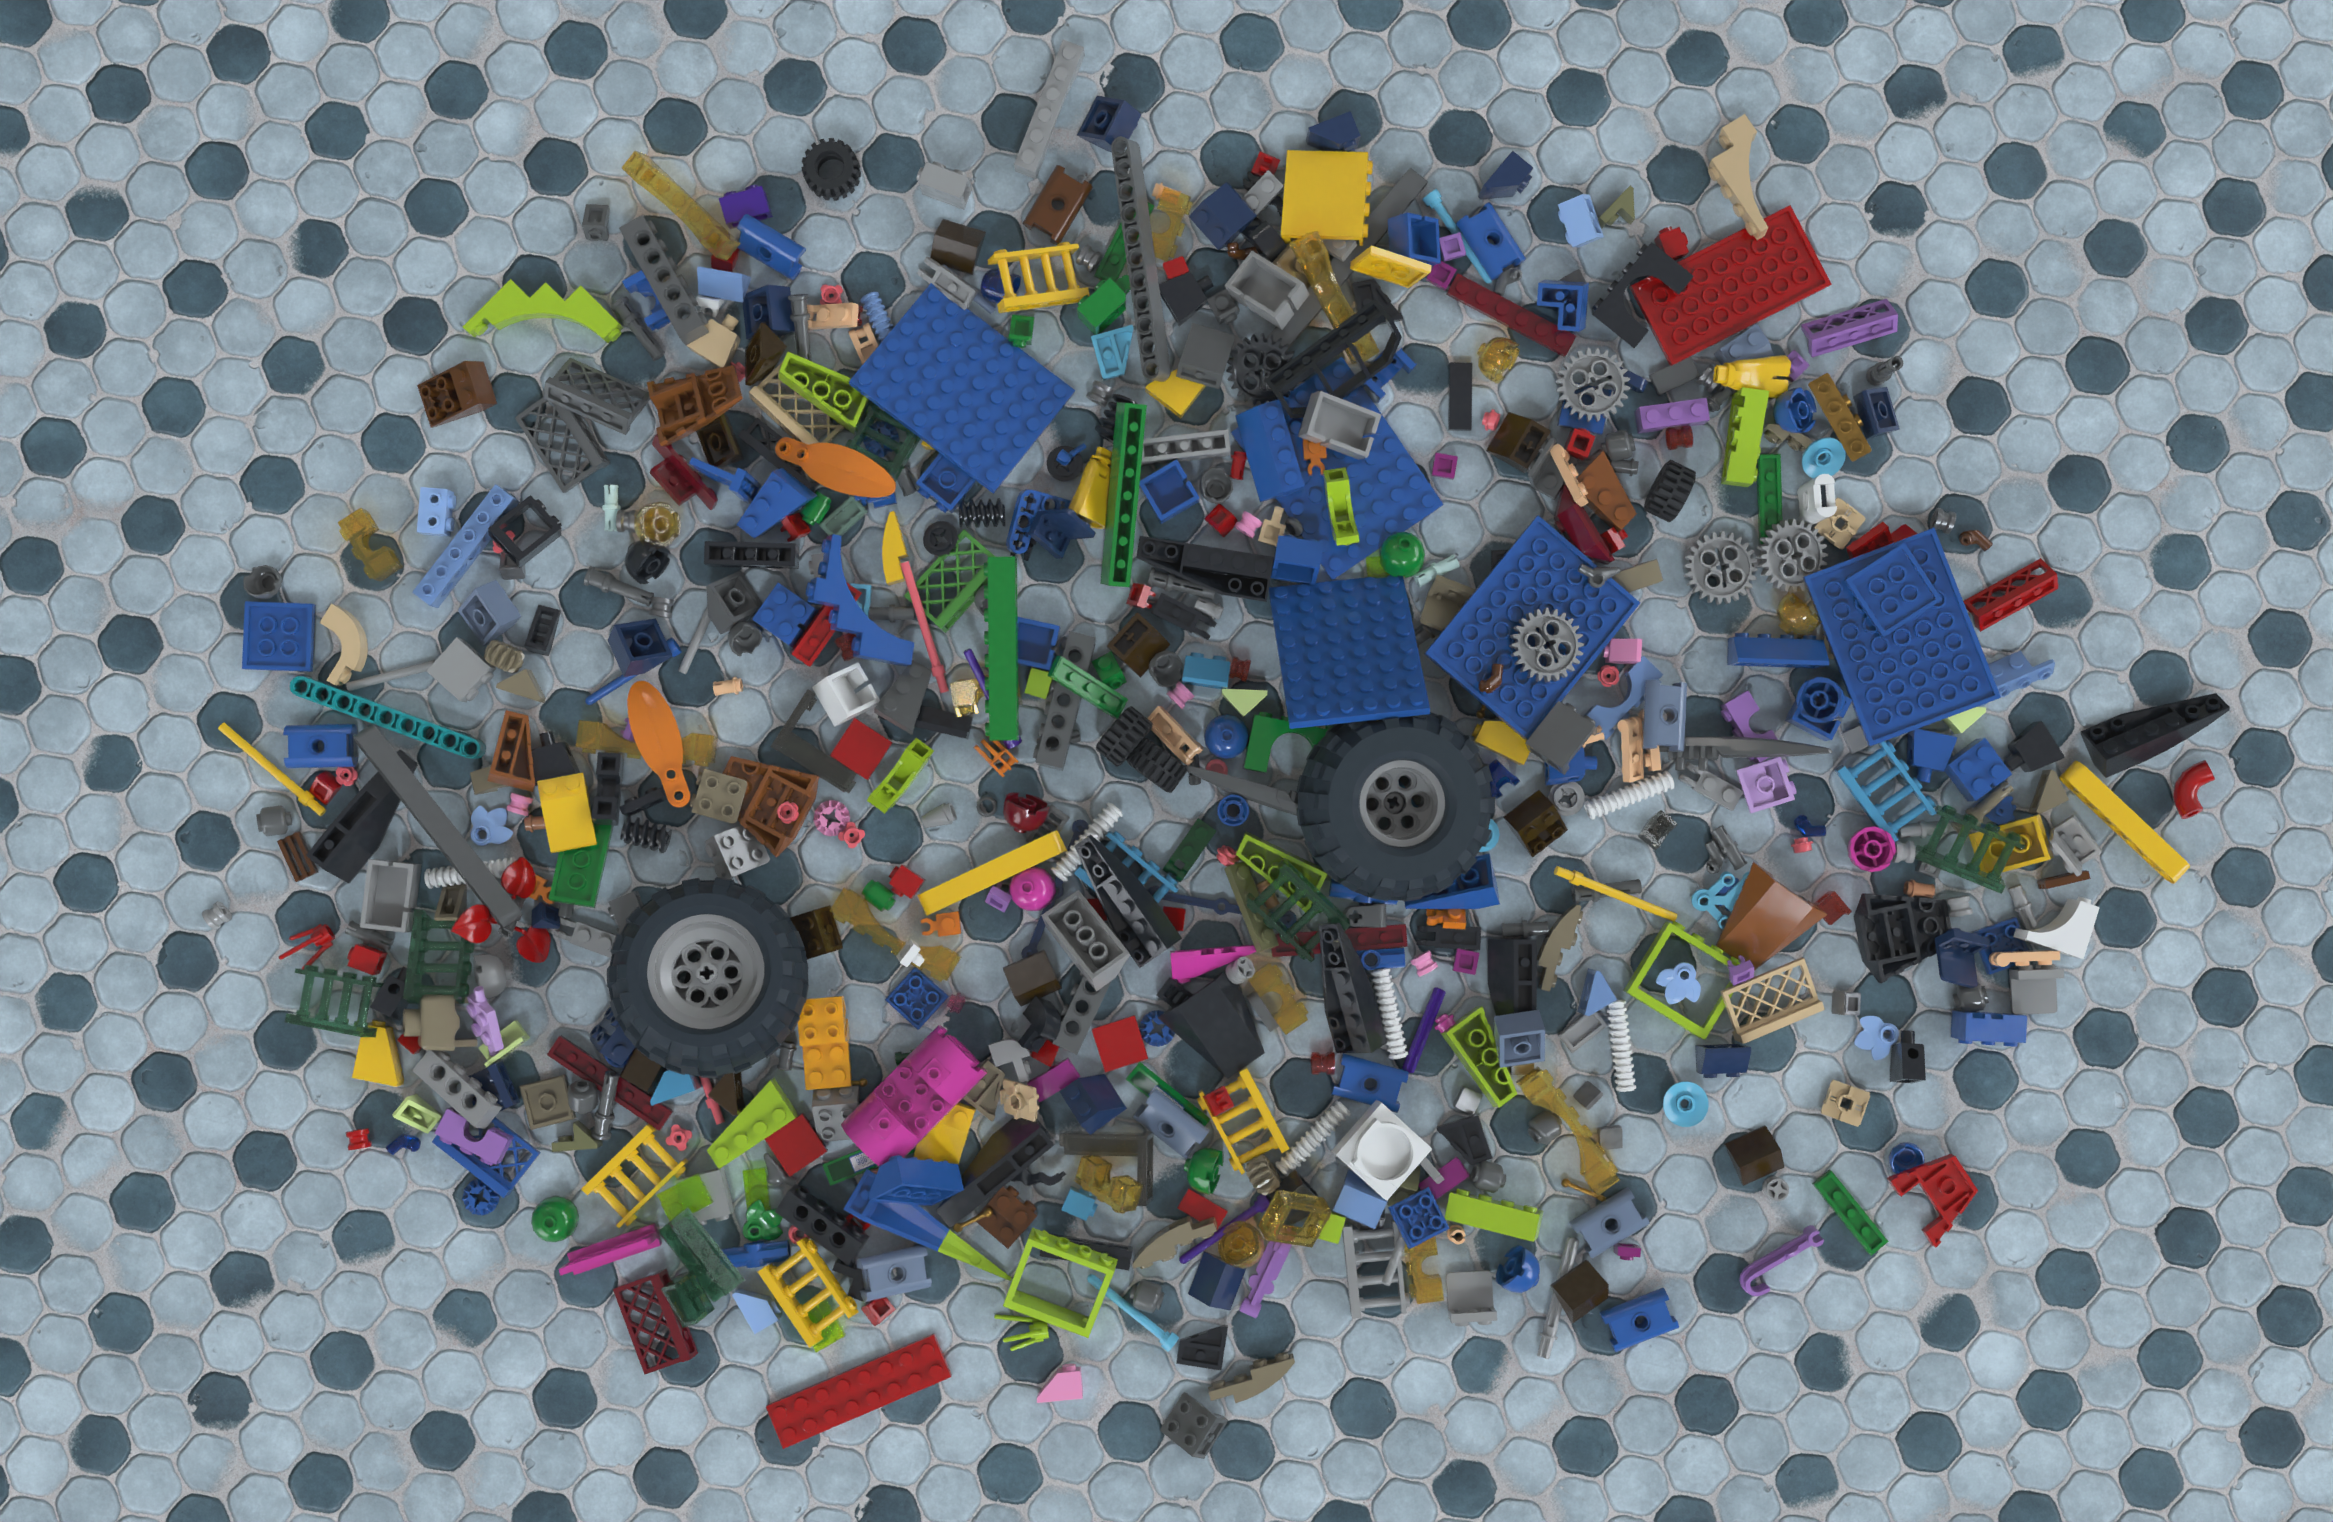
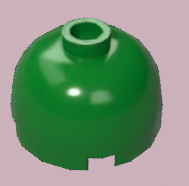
M1397 532L1388 536L1383 542L1380 551V565L1391 576L1398 577L1399 575L1408 578L1417 574L1423 566L1425 558L1424 546L1420 539L1412 533Z
M1202 1148L1196 1151L1191 1159L1187 1158L1184 1171L1187 1172V1180L1193 1189L1208 1195L1210 1193L1213 1194L1221 1175H1218L1219 1165L1223 1166L1224 1162L1223 1151Z
M559 1196L545 1198L536 1206L532 1213L531 1224L533 1231L546 1242L563 1241L576 1230L579 1221L578 1210L569 1199Z

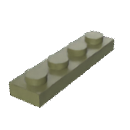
M1241 862L1224 868L1256 952L1275 948L1279 944L1248 865L1245 862Z

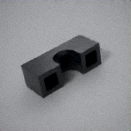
M598 752L596 767L597 794L594 796L592 820L595 825L618 826L624 766V759L621 753Z

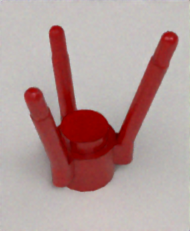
M319 924L312 929L290 936V940L310 935L311 938L281 954L278 958L282 960L311 943H314L317 947L321 945L322 947L301 968L302 971H305L326 949L333 946L332 940L335 939V935L327 924Z

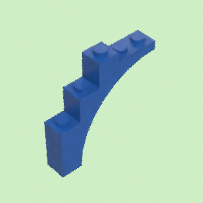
M835 534L827 536L823 540L821 548L824 556L823 562L821 561L818 567L820 578L816 577L811 579V582H808L806 587L807 602L834 607L829 614L830 629L856 634L851 644V650L854 651L853 657L904 667L911 665L914 642L898 638L886 632L870 620L857 605L843 573L841 561L842 536Z

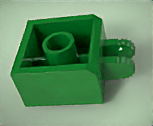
M1129 275L1122 276L1116 282L1111 278L1107 281L1103 279L1095 286L1094 289L1096 291L1090 297L1086 295L1078 302V318L1094 335L1102 333L1126 311V295L1131 290Z

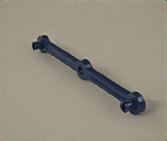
M1080 819L1073 823L1072 831L1074 834L1067 851H1070L1069 847L1071 845H1075V840L1080 839L1079 835H1083L1085 829L1088 830L1089 827L1086 821ZM1057 876L1054 882L1055 886L1059 889V893L1054 896L1050 904L1043 908L1041 915L1053 908L1056 899L1063 895V881ZM1042 916L1039 918L1029 945L1024 947L1021 952L1022 958L1038 952L1037 946L1046 927Z
M1151 886L1148 892L1153 896L1160 887ZM1167 892L1161 899L1214 909L1219 915H1224L1227 912L1242 915L1238 905L1229 904V901L1224 898L1213 901ZM1219 903L1225 904L1224 910L1218 909ZM1265 910L1269 920L1281 922L1284 927L1288 928L1296 924L1297 917L1292 911L1277 913Z

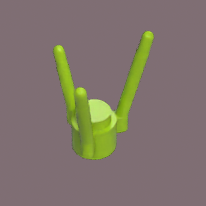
M994 1315L995 1319L1033 1322V1324L1029 1325L1030 1332L1003 1338V1342L1031 1337L1027 1341L1010 1347L1011 1351L1036 1342H1042L1044 1339L1049 1338L1048 1326L1044 1321L1033 1317Z

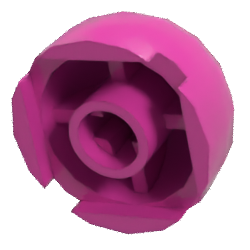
M1872 826L1856 831L1849 839L1847 851L1848 857L1855 866L1864 871L1875 872L1881 871L1890 865L1893 856H1895L1896 848L1893 838L1887 831Z
M1037 866L1015 874L1010 882V895L1013 902L1027 911L1042 910L1053 901L1056 893L1054 879H1052L1049 872Z

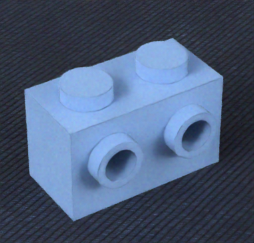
M1581 194L1558 204L1560 209L1558 216L1560 221L1565 224L1567 230L1565 236L1567 242L1572 247H1582L1604 237L1590 195Z
M420 487L418 533L450 537L451 531L454 530V518H452V510L456 507L454 492L448 489Z

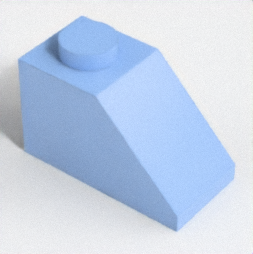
M740 1288L732 1294L754 1334L775 1323L782 1316L780 1314L782 1309L776 1300L773 1301L771 1296Z

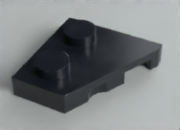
M1375 279L1351 284L1356 312L1376 299L1394 322L1403 320L1402 314L1392 305L1391 300L1382 292ZM1386 320L1379 325L1387 324Z
M1479 1114L1436 1127L1437 1131L1450 1142L1456 1151L1463 1155V1158L1470 1165L1493 1158Z
M1222 1325L1180 1339L1176 1364L1222 1370L1228 1325Z

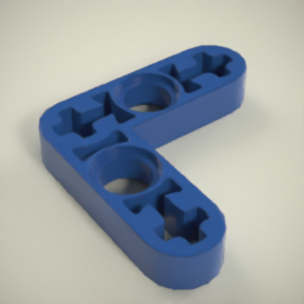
M1022 490L1015 504L1006 540L1007 549L1015 554H1022L1027 550L1031 538L1028 532L1037 512L1045 510L1044 503L1047 499L1054 501L1055 507L1053 510L1060 509L1061 507L1068 508L1071 500L1035 490ZM1030 494L1033 502L1028 503L1027 506V501H1024V497ZM1026 506H1027V509H1028V510H1031V513L1024 512V511H1020V510H1021V508H1025V509H1026ZM1022 515L1028 518V525L1025 528H1021L1018 525V518ZM1015 530L1025 532V535L1020 534L1019 537V534L1015 533ZM1019 537V542H1022V546L1016 549L1013 541L1018 540Z

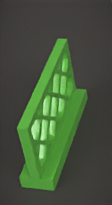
M965 529L958 535L959 540L956 543V552L950 551L949 555L945 554L938 557L916 582L918 590L926 589V601H921L922 605H926V609L924 608L925 615L945 633L972 605L977 590L982 585L988 583V576H984V565L976 566L975 554L985 553L988 557H996ZM965 537L971 541V551H959V543ZM972 554V566L960 567V555ZM948 556H956V567L944 568V560ZM972 570V579L969 582H961L960 571ZM956 571L957 583L945 584V572ZM941 572V584L929 585V577L932 573ZM957 587L956 597L954 599H946L945 588ZM941 588L942 600H930V589ZM908 591V592L904 595V597H906V598L912 603V600H911V597H910V594H909V591ZM942 603V612L935 618L930 614V604Z

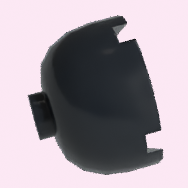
M645 538L634 542L628 547L625 556L626 570L639 584H648V579L652 577L657 579L666 570L670 559L667 557L670 551L654 539Z

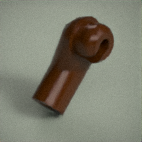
M1237 242L1227 244L1228 256L1240 261L1245 260L1251 251L1257 253L1255 246L1239 249Z
M1979 530L1964 531L1959 535V541L1962 545L1977 544L1984 552L1993 545Z
M1492 664L1491 677L1486 681L1481 680L1479 682V690L1481 692L1492 693L1501 685L1503 675L1502 664Z

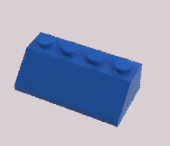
M1279 400L1255 406L1235 415L1259 501L1264 502L1304 490V481Z
M1735 633V637L1728 638L1727 665L1817 669L1829 666V658L1824 640H1816L1817 636L1804 635L1802 639H1794V635H1780V638H1771V634H1758L1756 638L1749 637V633Z
M901 1155L890 1157L888 1162L880 1165L868 1198L870 1201L932 1206L963 1191L964 1188L958 1164L948 1163V1161L935 1162L933 1159L918 1160L917 1157L902 1158Z

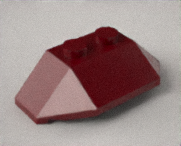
M1565 484L1560 491L1554 514V526L1557 532L1563 533L1564 537L1591 561L1603 564L1611 563L1615 560L1584 507H1580L1574 501Z

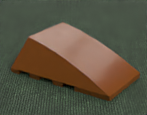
M734 365L706 370L705 374L698 376L695 373L686 374V378L675 380L674 377L666 378L663 383L658 384L654 381L647 382L649 396L657 409L660 427L656 429L661 447L668 446L703 428L743 399Z
M731 756L722 774L746 780L748 783L738 821L761 844L765 845L775 857H778L795 840L815 802L819 776ZM786 801L795 803L798 806L799 813L797 820L791 821L789 824L783 823L777 814L778 807Z
M1753 861L1749 875L1743 883L1740 895L1734 903L1732 913L1726 921L1716 946L1736 959L1741 955L1744 957L1745 962L1750 960L1755 971L1828 914L1808 900L1807 902L1775 880L1771 873Z

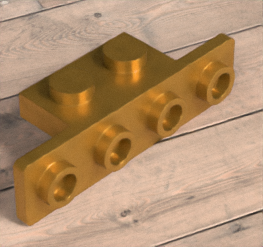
M1829 373L1811 381L1808 386L1850 460L1853 462L1870 453L1872 449L1860 428L1864 424L1857 413L1853 415L1849 407L1852 406V403L1847 394L1841 395Z

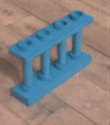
M1887 740L1886 742L1878 743L1880 749L1854 767L1846 768V766L1840 765L1835 769V772L1875 827L1887 831L1894 842L1899 840L1895 835L1898 833V829L1924 811H1927L1932 816L1935 815L1934 807H1936V804L1929 795L1926 797L1920 791L1923 788L1916 777H1910L1907 773L1909 767L1903 759L1898 760L1893 754L1896 750L1890 741ZM1884 756H1887L1893 767L1866 786H1859L1855 780L1858 778L1857 775ZM1900 774L1907 785L1880 804L1876 803L1873 805L1869 799L1871 793ZM1913 792L1920 801V804L1894 822L1886 823L1882 817L1885 814L1884 811Z
M1109 831L1106 834L1111 839L1105 846L1108 850L1113 852L1119 846L1128 853L1122 861L1127 868L1135 860L1146 868L1138 877V880L1143 885L1152 875L1163 883L1152 896L1157 903L1161 901L1170 889L1174 893L1179 890L1176 886L1178 882L1169 874L1166 877L1159 872L1161 868L1152 860L1147 862L1141 857L1143 853L1133 845L1130 848L1125 844L1124 841L1126 839L1119 832L1115 831L1112 833ZM1081 865L1074 874L1094 890L1085 868Z

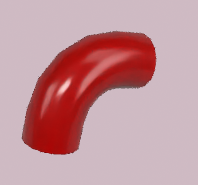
M2206 760L2198 762L2183 771L2175 783L2173 799L2181 819L2193 817L2203 811L2197 796L2198 790L2201 786L2215 780Z

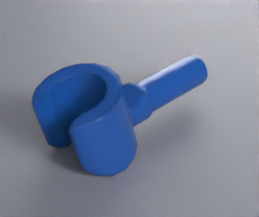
M1083 443L1071 450L1070 453L1062 449L1057 455L1056 460L1066 466L1076 454L1086 448V445Z

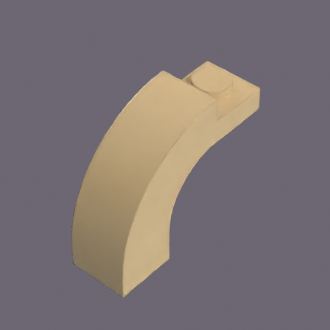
M331 604L321 619L320 624L329 628L338 636L342 652L327 681L333 685L342 686L351 678V670L362 671L367 659L368 643L360 622L347 610L338 605Z

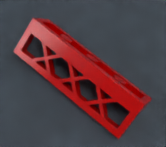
M2040 558L1963 602L1966 609L1974 616L1975 627L1981 632L2057 590V573ZM2038 568L2045 572L2041 575H2031L2032 571ZM2016 580H2025V584L2021 586H2012V583ZM1996 591H2006L2005 595L2001 597L1992 596ZM1976 602H1986V605L1978 610L1973 606Z
M847 583L852 596L857 601L862 593ZM823 605L790 651L794 657L809 667L836 631L830 629L831 623H829V614L834 607Z

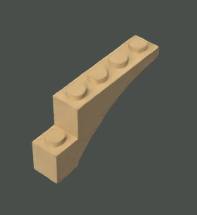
M1744 114L1722 127L1719 134V142L1727 150L1711 159L1708 173L1711 179L1717 181L1720 185L1724 198H1729L1733 204L1735 214L1746 223L1745 228L1750 235H1754L1756 240L1765 236L1768 226L1757 207L1750 183L1749 154L1751 142L1754 141L1757 131Z

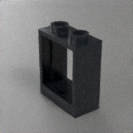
M531 495L488 528L491 539L519 568L561 536L562 524L554 515L550 516L545 511V505L539 499L535 500ZM531 508L550 530L524 551H521L502 529Z

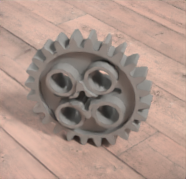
M1587 348L1585 355L1579 350L1577 352V359L1571 355L1569 357L1571 364L1568 362L1562 364L1566 371L1559 370L1558 372L1563 378L1556 380V383L1562 385V387L1556 389V392L1563 393L1558 400H1565L1567 402L1563 409L1571 407L1570 415L1577 412L1578 420L1585 415L1587 422L1591 420L1592 416H1594L1596 422L1600 421V415L1608 419V411L1615 415L1617 413L1615 406L1619 408L1624 406L1620 399H1628V396L1623 392L1630 390L1629 386L1624 385L1630 378L1623 377V374L1628 369H1620L1623 361L1614 362L1616 354L1609 358L1608 350L1601 355L1599 348H1596L1594 354L1591 353L1590 348ZM1594 366H1603L1604 375L1595 374ZM1573 375H1582L1584 379L1583 384H1575L1572 379ZM1607 376L1612 377L1611 380L1600 383L1595 390L1591 387L1579 394L1574 393L1575 390L1586 387L1591 381L1595 383ZM1608 385L1612 387L1613 395H1604L1602 391L1603 386ZM1582 395H1590L1593 400L1592 404H1583L1581 400Z
M1788 519V522L1787 520H1781L1780 525H1772L1773 530L1765 531L1768 538H1760L1764 545L1757 546V549L1762 551V554L1756 556V558L1762 559V562L1757 567H1764L1761 576L1768 575L1766 583H1773L1772 588H1780L1782 592L1804 591L1806 585L1803 577L1821 571L1820 567L1827 565L1822 560V557L1828 556L1827 553L1822 552V549L1827 547V544H1820L1824 537L1816 536L1819 529H1811V523L1804 524V520L1796 521L1795 519ZM1799 537H1800V539H1801V545H1800V546H1798V543H1797V540H1798ZM1779 543H1780V545H1781V552H1780V553L1778 552V549H1777ZM1804 559H1806L1807 565L1805 568L1803 566ZM1784 565L1787 567L1786 574L1783 573Z
M1722 531L1719 537H1717V534L1712 532L1710 539L1707 535L1702 536L1703 543L1696 540L1694 543L1697 548L1690 547L1688 549L1692 555L1685 556V559L1690 561V563L1683 565V568L1689 569V572L1684 577L1691 578L1687 586L1694 584L1695 588L1692 593L1701 592L1699 599L1708 596L1707 603H1711L1715 598L1717 605L1721 604L1722 599H1724L1726 604H1729L1731 597L1734 601L1739 600L1738 593L1745 596L1747 593L1744 588L1751 589L1753 587L1749 581L1757 579L1752 575V572L1758 571V568L1752 567V564L1757 559L1750 558L1754 550H1746L1749 543L1740 544L1741 536L1733 540L1734 533H1730L1726 537L1725 532ZM1716 548H1717L1718 551H1719L1718 556H1717V553L1715 552V549H1716ZM1726 549L1733 552V560H1728L1725 557L1724 552ZM1703 554L1711 556L1712 562L1710 565L1703 562ZM1716 566H1724L1725 570H1717ZM1731 571L1738 574L1737 582L1730 580L1729 574ZM1708 576L1715 577L1717 581L1715 587H1711L1708 584ZM1723 580L1726 584L1725 588L1722 586Z
M1548 608L1543 609L1542 613L1537 609L1534 610V615L1532 613L1526 614L1527 620L1524 618L1519 620L1521 626L1513 628L1517 634L1511 635L1510 638L1516 641L1509 645V647L1515 648L1516 652H1513L1511 656L1518 657V660L1514 663L1515 665H1523L1520 672L1529 671L1527 678L1536 675L1537 682L1541 681L1544 677V681L1547 683L1550 682L1552 677L1555 682L1559 680V675L1565 678L1568 676L1567 671H1575L1572 664H1580L1576 656L1583 655L1578 650L1579 647L1584 646V643L1578 642V639L1583 634L1575 633L1579 626L1572 627L1571 623L1574 619L1565 620V612L1558 616V609L1552 610L1551 614ZM1548 624L1554 627L1553 635L1547 633L1546 627ZM1529 635L1535 638L1534 647H1531L1527 642ZM1549 642L1550 645L1545 649L1543 645ZM1559 644H1563L1565 646V655L1559 653ZM1540 655L1545 656L1547 659L1545 667L1539 663Z

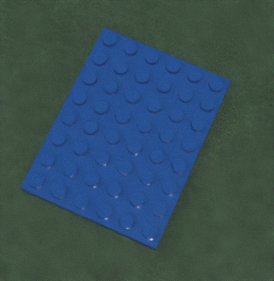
M930 283L849 381V385L993 494L1075 393V390L1019 347H1014L1012 342L969 309L964 310L948 299L932 283Z
M1343 357L1322 370L1333 391L1355 376ZM1314 375L1291 391L1288 398L1285 396L1283 398L1290 408L1307 407L1312 393L1318 391L1327 392L1318 376ZM1362 385L1343 398V400L1381 414ZM1282 407L1305 487L1302 491L1275 499L1281 508H1284L1283 511L1288 518L1295 517L1299 520L1303 528L1301 537L1304 540L1311 538L1324 543L1321 566L1331 581L1380 549L1388 536L1397 532H1405L1444 505L1383 415H1381L1376 434L1363 435L1362 437L1374 438L1368 458L1358 460L1326 447L1327 458L1320 459L1325 470L1346 467L1349 477L1351 504L1359 534V542L1337 546L1330 526L1324 476L1320 475V468L1317 466L1312 468V476H1309L1307 468L1310 460H1304L1302 438L1298 437L1303 418H1290ZM1236 428L1231 432V435L1242 451L1245 452L1239 428Z
M1539 515L1532 520L1424 653V655L1526 741L1555 704L1565 698L1640 604L1636 598L1612 578L1605 581L1604 585L1600 588L1590 586L1588 577L1578 572V567L1581 563L1592 569L1598 566ZM1545 608L1549 609L1550 614L1552 610L1558 609V616L1565 612V620L1573 618L1571 626H1579L1575 633L1583 634L1578 639V642L1584 643V646L1578 648L1583 655L1576 656L1580 664H1572L1575 671H1567L1568 676L1565 678L1559 675V680L1555 682L1551 677L1550 682L1545 683L1544 677L1538 682L1536 681V675L1527 678L1528 670L1520 672L1523 665L1514 664L1518 657H1512L1511 654L1516 652V650L1509 647V645L1516 641L1510 638V636L1517 634L1513 628L1521 626L1519 620L1522 618L1527 620V613L1534 615V610L1537 609L1542 613ZM1548 624L1546 627L1547 633L1553 635L1554 627ZM1531 635L1527 638L1528 644L1534 647L1535 638ZM1546 642V644L1543 645V646H1544L1545 649H1547V647H1548L1550 644H1549V642ZM1559 644L1558 651L1562 655H1565L1566 648L1563 644ZM1540 655L1539 663L1544 667L1547 664V659L1545 656ZM1492 664H1502L1503 675L1501 685L1492 693L1481 692L1479 690V682L1481 680L1486 681L1491 677Z
M1935 528L1803 577L1849 698L1852 699L1851 703L1868 746H1873L2001 698ZM1905 542L1942 598V601L1882 638L1844 580Z
M1384 575L1317 582L1315 585L1298 584L1269 588V599L1289 729L1430 714V705L1403 576Z

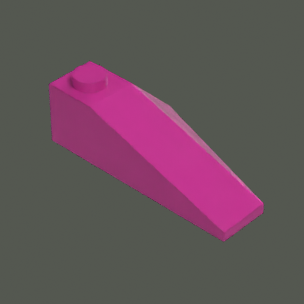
M1254 945L1170 951L1172 979H1177V983L1191 982L1190 978H1195L1231 963L1240 957L1250 955L1256 952Z

